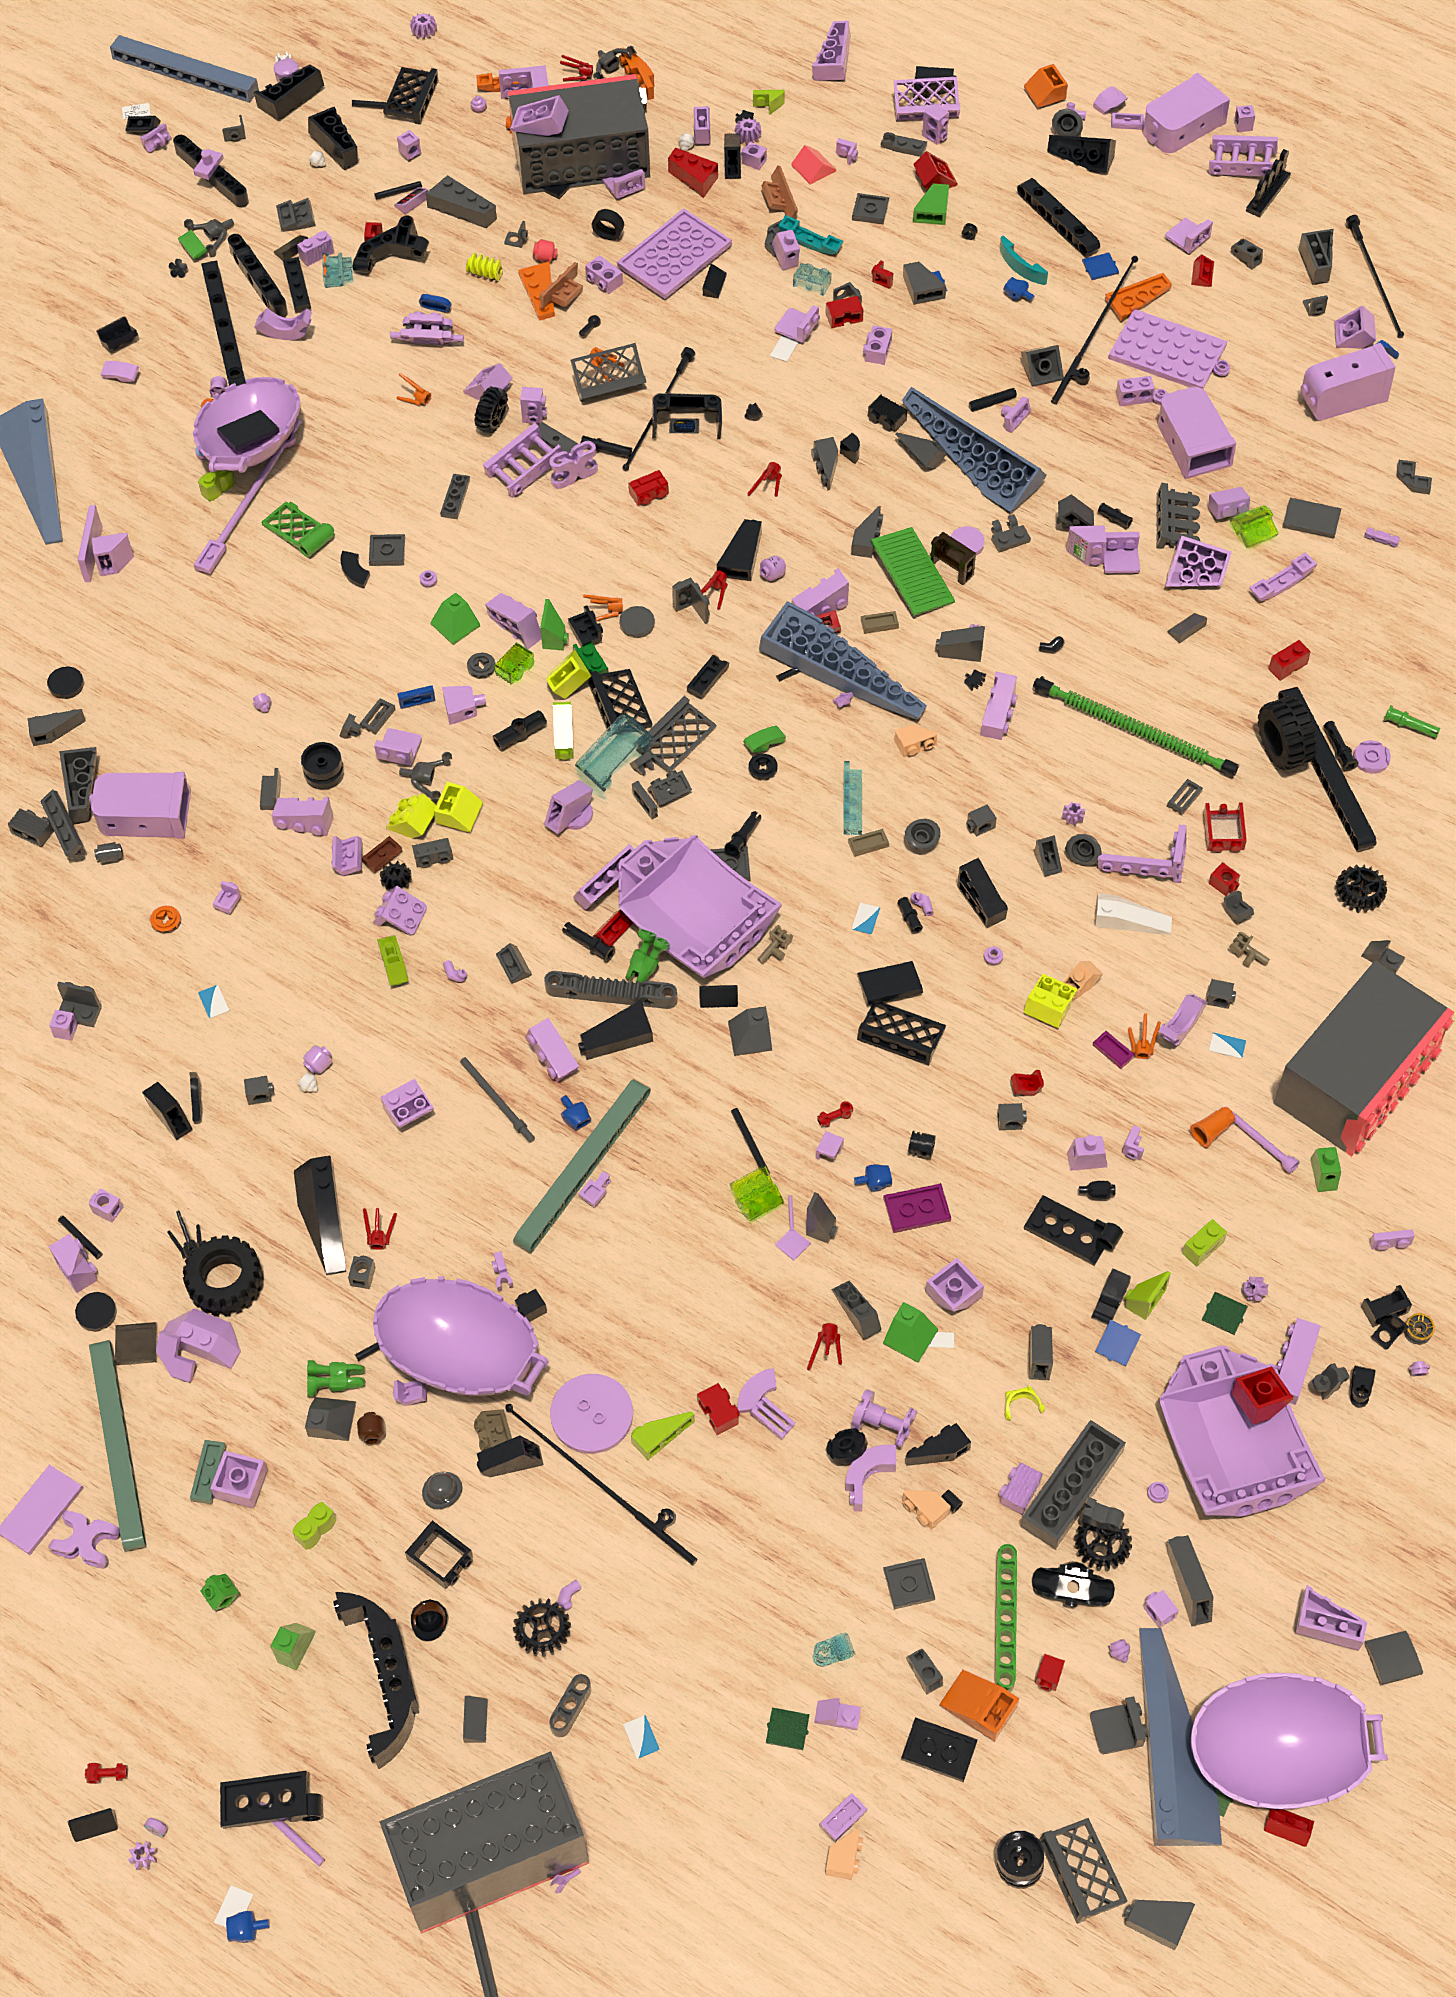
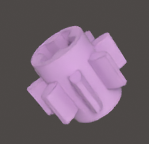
M1071 802L1068 806L1064 805L1062 818H1066L1067 824L1076 825L1079 821L1083 822L1085 809H1081V803Z
M1250 1276V1281L1243 1283V1293L1248 1295V1300L1262 1301V1296L1268 1295L1269 1284L1263 1282V1277L1256 1278V1276Z
M148 1841L144 1845L136 1842V1847L129 1849L132 1857L128 1861L130 1864L136 1863V1870H139L141 1867L149 1870L151 1862L156 1863L152 1855L157 1851L155 1848L149 1849L150 1844ZM144 1853H146V1857H141L139 1859V1855H144Z

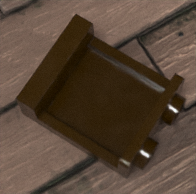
M945 532L933 538L930 553L932 562L935 564L941 560L959 572L958 583L961 585L967 583L974 576L976 552Z

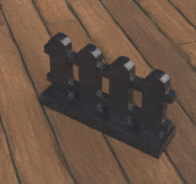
M1282 150L1279 160L1276 159L1272 169L1267 170L1264 180L1260 179L1255 196L1247 205L1246 212L1260 218L1290 179L1291 173L1285 171L1289 156L1288 150Z

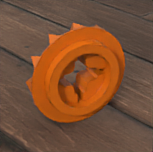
M172 906L158 907L150 916L151 926L156 931H161L162 933L165 931L171 932L173 928H178V923L181 922L179 911ZM167 915L169 920H167L166 923L163 924L162 920H164Z

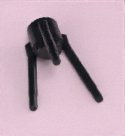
M178 1210L176 1214L186 1242L183 1244L184 1247L181 1246L170 1230L167 1231V1234L181 1252L182 1258L185 1259L187 1256H192L191 1250L194 1247H200L202 1242L200 1225L197 1224V1242L190 1240L184 1220Z

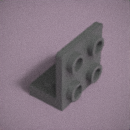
M58 982L57 987L63 1000L59 1010L74 1013L79 1025L94 1028L102 1009L95 990L90 986H78L71 982Z

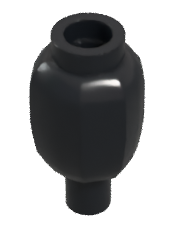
M1092 1181L1087 1186H1079V1194H1087L1092 1199L1104 1200L1115 1196L1116 1187L1115 1184H1111L1109 1181Z

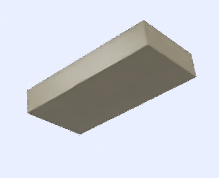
M896 611L861 616L864 634L899 629Z
M883 829L848 838V844L854 857L889 847V841Z

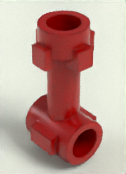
M844 1101L840 1104V1109L828 1114L824 1111L817 1116L819 1125L827 1127L830 1125L831 1120L838 1117L843 1119L850 1118L853 1106L850 1102Z
M99 1763L87 1764V1769H85L86 1783L98 1784L101 1777H116V1781H122V1779L128 1777V1767L123 1765V1763H117L115 1768H101Z

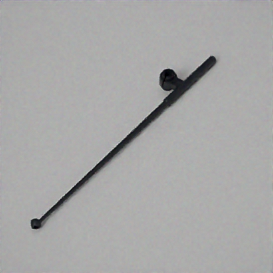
M1137 256L1131 258L1132 261L1080 352L1073 360L1051 400L1053 404L1058 403L1071 378L1076 379L1082 385L1087 384L1090 380L1089 371L1086 368L1078 370L1077 367L1133 263L1138 262Z
M506 1404L505 1409L507 1412H511L628 1510L641 1524L692 1566L697 1562L698 1559L664 1532L667 1526L674 1524L676 1521V1514L673 1510L668 1508L662 1509L661 1513L658 1514L656 1523L652 1522L513 1410L512 1404ZM669 1514L668 1520H665V1516Z

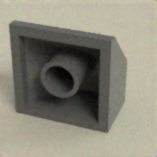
M1059 345L1021 351L1023 367L1031 386L1064 378Z
M766 1006L746 1009L728 1021L734 1056L772 1051Z
M315 1397L309 1407L305 1424L308 1437L349 1441L356 1401Z

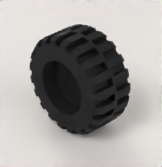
M1287 696L1264 704L1259 710L1258 727L1262 745H1264L1265 752L1269 755L1271 762H1274V765L1282 770H1290L1311 762L1317 753V735H1315L1316 730L1312 724L1311 716L1308 715V711L1303 707L1302 702L1298 701L1297 698Z
M222 1235L218 1239L214 1236L208 1242L202 1241L200 1247H194L191 1250L192 1256H187L185 1260L186 1265L183 1266V1281L193 1304L197 1308L200 1307L203 1312L209 1313L211 1311L214 1316H219L220 1313H223L224 1316H230L231 1312L235 1311L237 1314L242 1312L241 1308H248L252 1305L251 1300H256L259 1296L258 1291H261L263 1286V1271L255 1250L250 1248L249 1243L246 1241L241 1242L240 1238L235 1236L232 1239H229L228 1235ZM234 1264L242 1269L238 1279L227 1287L215 1288L205 1283L208 1273L219 1265Z

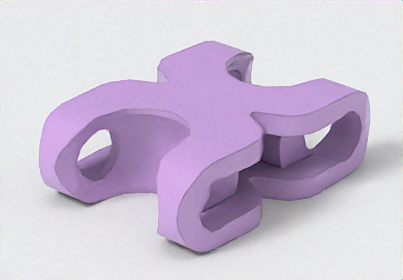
M585 441L575 445L570 453L562 451L550 458V467L555 471L551 477L552 485L555 488H565L572 485L578 476L581 479H585L597 472V463L592 459L596 455L595 444L591 441ZM587 448L591 449L589 451L583 452Z
M69 1510L64 1511L62 1519L67 1526L73 1528V1533L65 1540L53 1539L49 1544V1550L67 1559H75L80 1555L86 1565L101 1569L105 1568L108 1561L102 1553L96 1551V1545L103 1539L116 1540L119 1537L120 1529L112 1523L99 1519L89 1524L83 1514Z

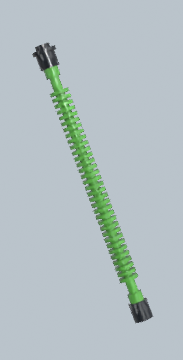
M1044 676L1036 678L1033 688H1035V693L1040 692L1047 696H1058L1065 699L1064 703H1069V706L1073 705L1074 708L1077 707L1078 710L1081 709V711L1087 714L1090 712V715H1094V717H1098L1103 721L1107 720L1108 723L1111 722L1112 725L1115 724V726H1119L1121 729L1124 727V730L1128 729V732L1132 731L1137 736L1141 734L1142 738L1145 737L1146 740L1149 739V741H1153L1155 744L1158 742V745L1162 744V747H1166L1171 751L1175 750L1176 753L1179 752L1180 755L1183 754L1185 757L1188 755L1189 759L1192 757V760H1196L1198 763L1200 761L1201 764L1205 762L1214 765V768L1219 769L1221 773L1234 778L1238 771L1239 764L1233 761L1223 760L1219 757L1214 758L1209 755L1208 750L1205 751V749H1201L1199 746L1196 748V745L1192 746V743L1187 741L1183 743V739L1179 740L1178 737L1175 738L1174 735L1171 736L1169 733L1166 735V732H1162V730H1158V728L1153 726L1149 727V724L1145 725L1144 722L1141 723L1139 720L1136 722L1135 718L1132 719V717H1128V715H1124V713L1119 711L1115 712L1114 709L1111 710L1110 707L1107 708V706L1101 703L1098 705V702H1094V700H1090V698L1080 694L1077 695L1076 692L1073 693L1071 690L1068 693L1062 691L1060 687L1046 680Z

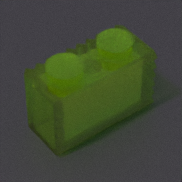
M516 642L495 663L496 676L504 679L510 685L516 680L519 681L523 673L533 667L535 662L534 653Z

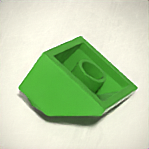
M454 593L441 603L430 622L452 645H455L480 627V623L469 604L458 593Z
M545 599L540 626L542 648L564 651L565 644H568L569 633H566L565 624L550 600Z
M903 1302L892 1320L883 1344L919 1363L938 1332V1328L922 1311Z

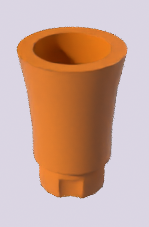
M1222 1107L1201 1121L1192 1124L1190 1131L1195 1141L1207 1148L1235 1122L1236 1118L1230 1108Z

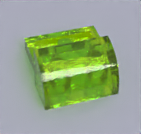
M1265 505L1230 518L1236 534L1241 535L1246 548L1279 534L1272 520L1274 515Z
M761 1166L729 1184L736 1198L735 1202L738 1208L749 1221L784 1203L779 1189L773 1183L766 1166Z

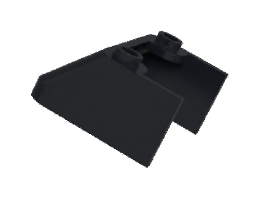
M657 393L652 397V438H656L657 411L716 412L717 439L721 438L722 401L717 395Z

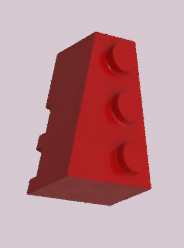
M675 147L668 157V172L681 182L687 183L690 189H695L704 198L718 179V163Z

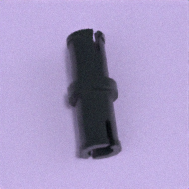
M1101 503L1098 508V513L1110 518L1112 522L1116 521L1126 528L1132 524L1133 518L1122 513L1118 508L1114 509L1105 503Z
M908 897L900 898L897 904L903 913V919L908 922L912 933L920 932L923 926L917 917V911L911 906Z

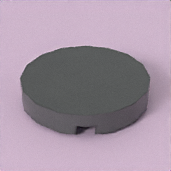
M643 606L629 607L620 615V628L625 635H631L634 638L645 637L652 632L655 618L653 613Z

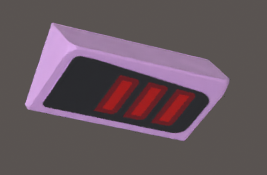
M417 188L394 204V206L404 214H407L426 200L428 189Z

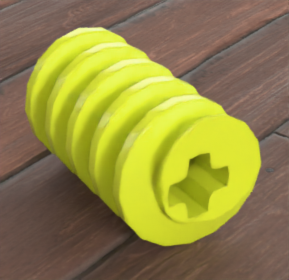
M473 253L466 263V271L469 273L478 274L479 276L483 275L486 278L496 279V281H499L502 276L503 268L500 259L495 263V258H492L489 262V256H486L483 260L482 254L477 258V253Z

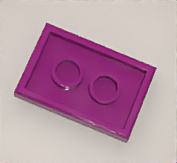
M941 1183L883 1195L893 1233L951 1221L950 1211Z

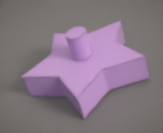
M840 693L839 697L833 700L834 704H838L839 708L843 705L846 706L848 703H851L850 699L853 693Z

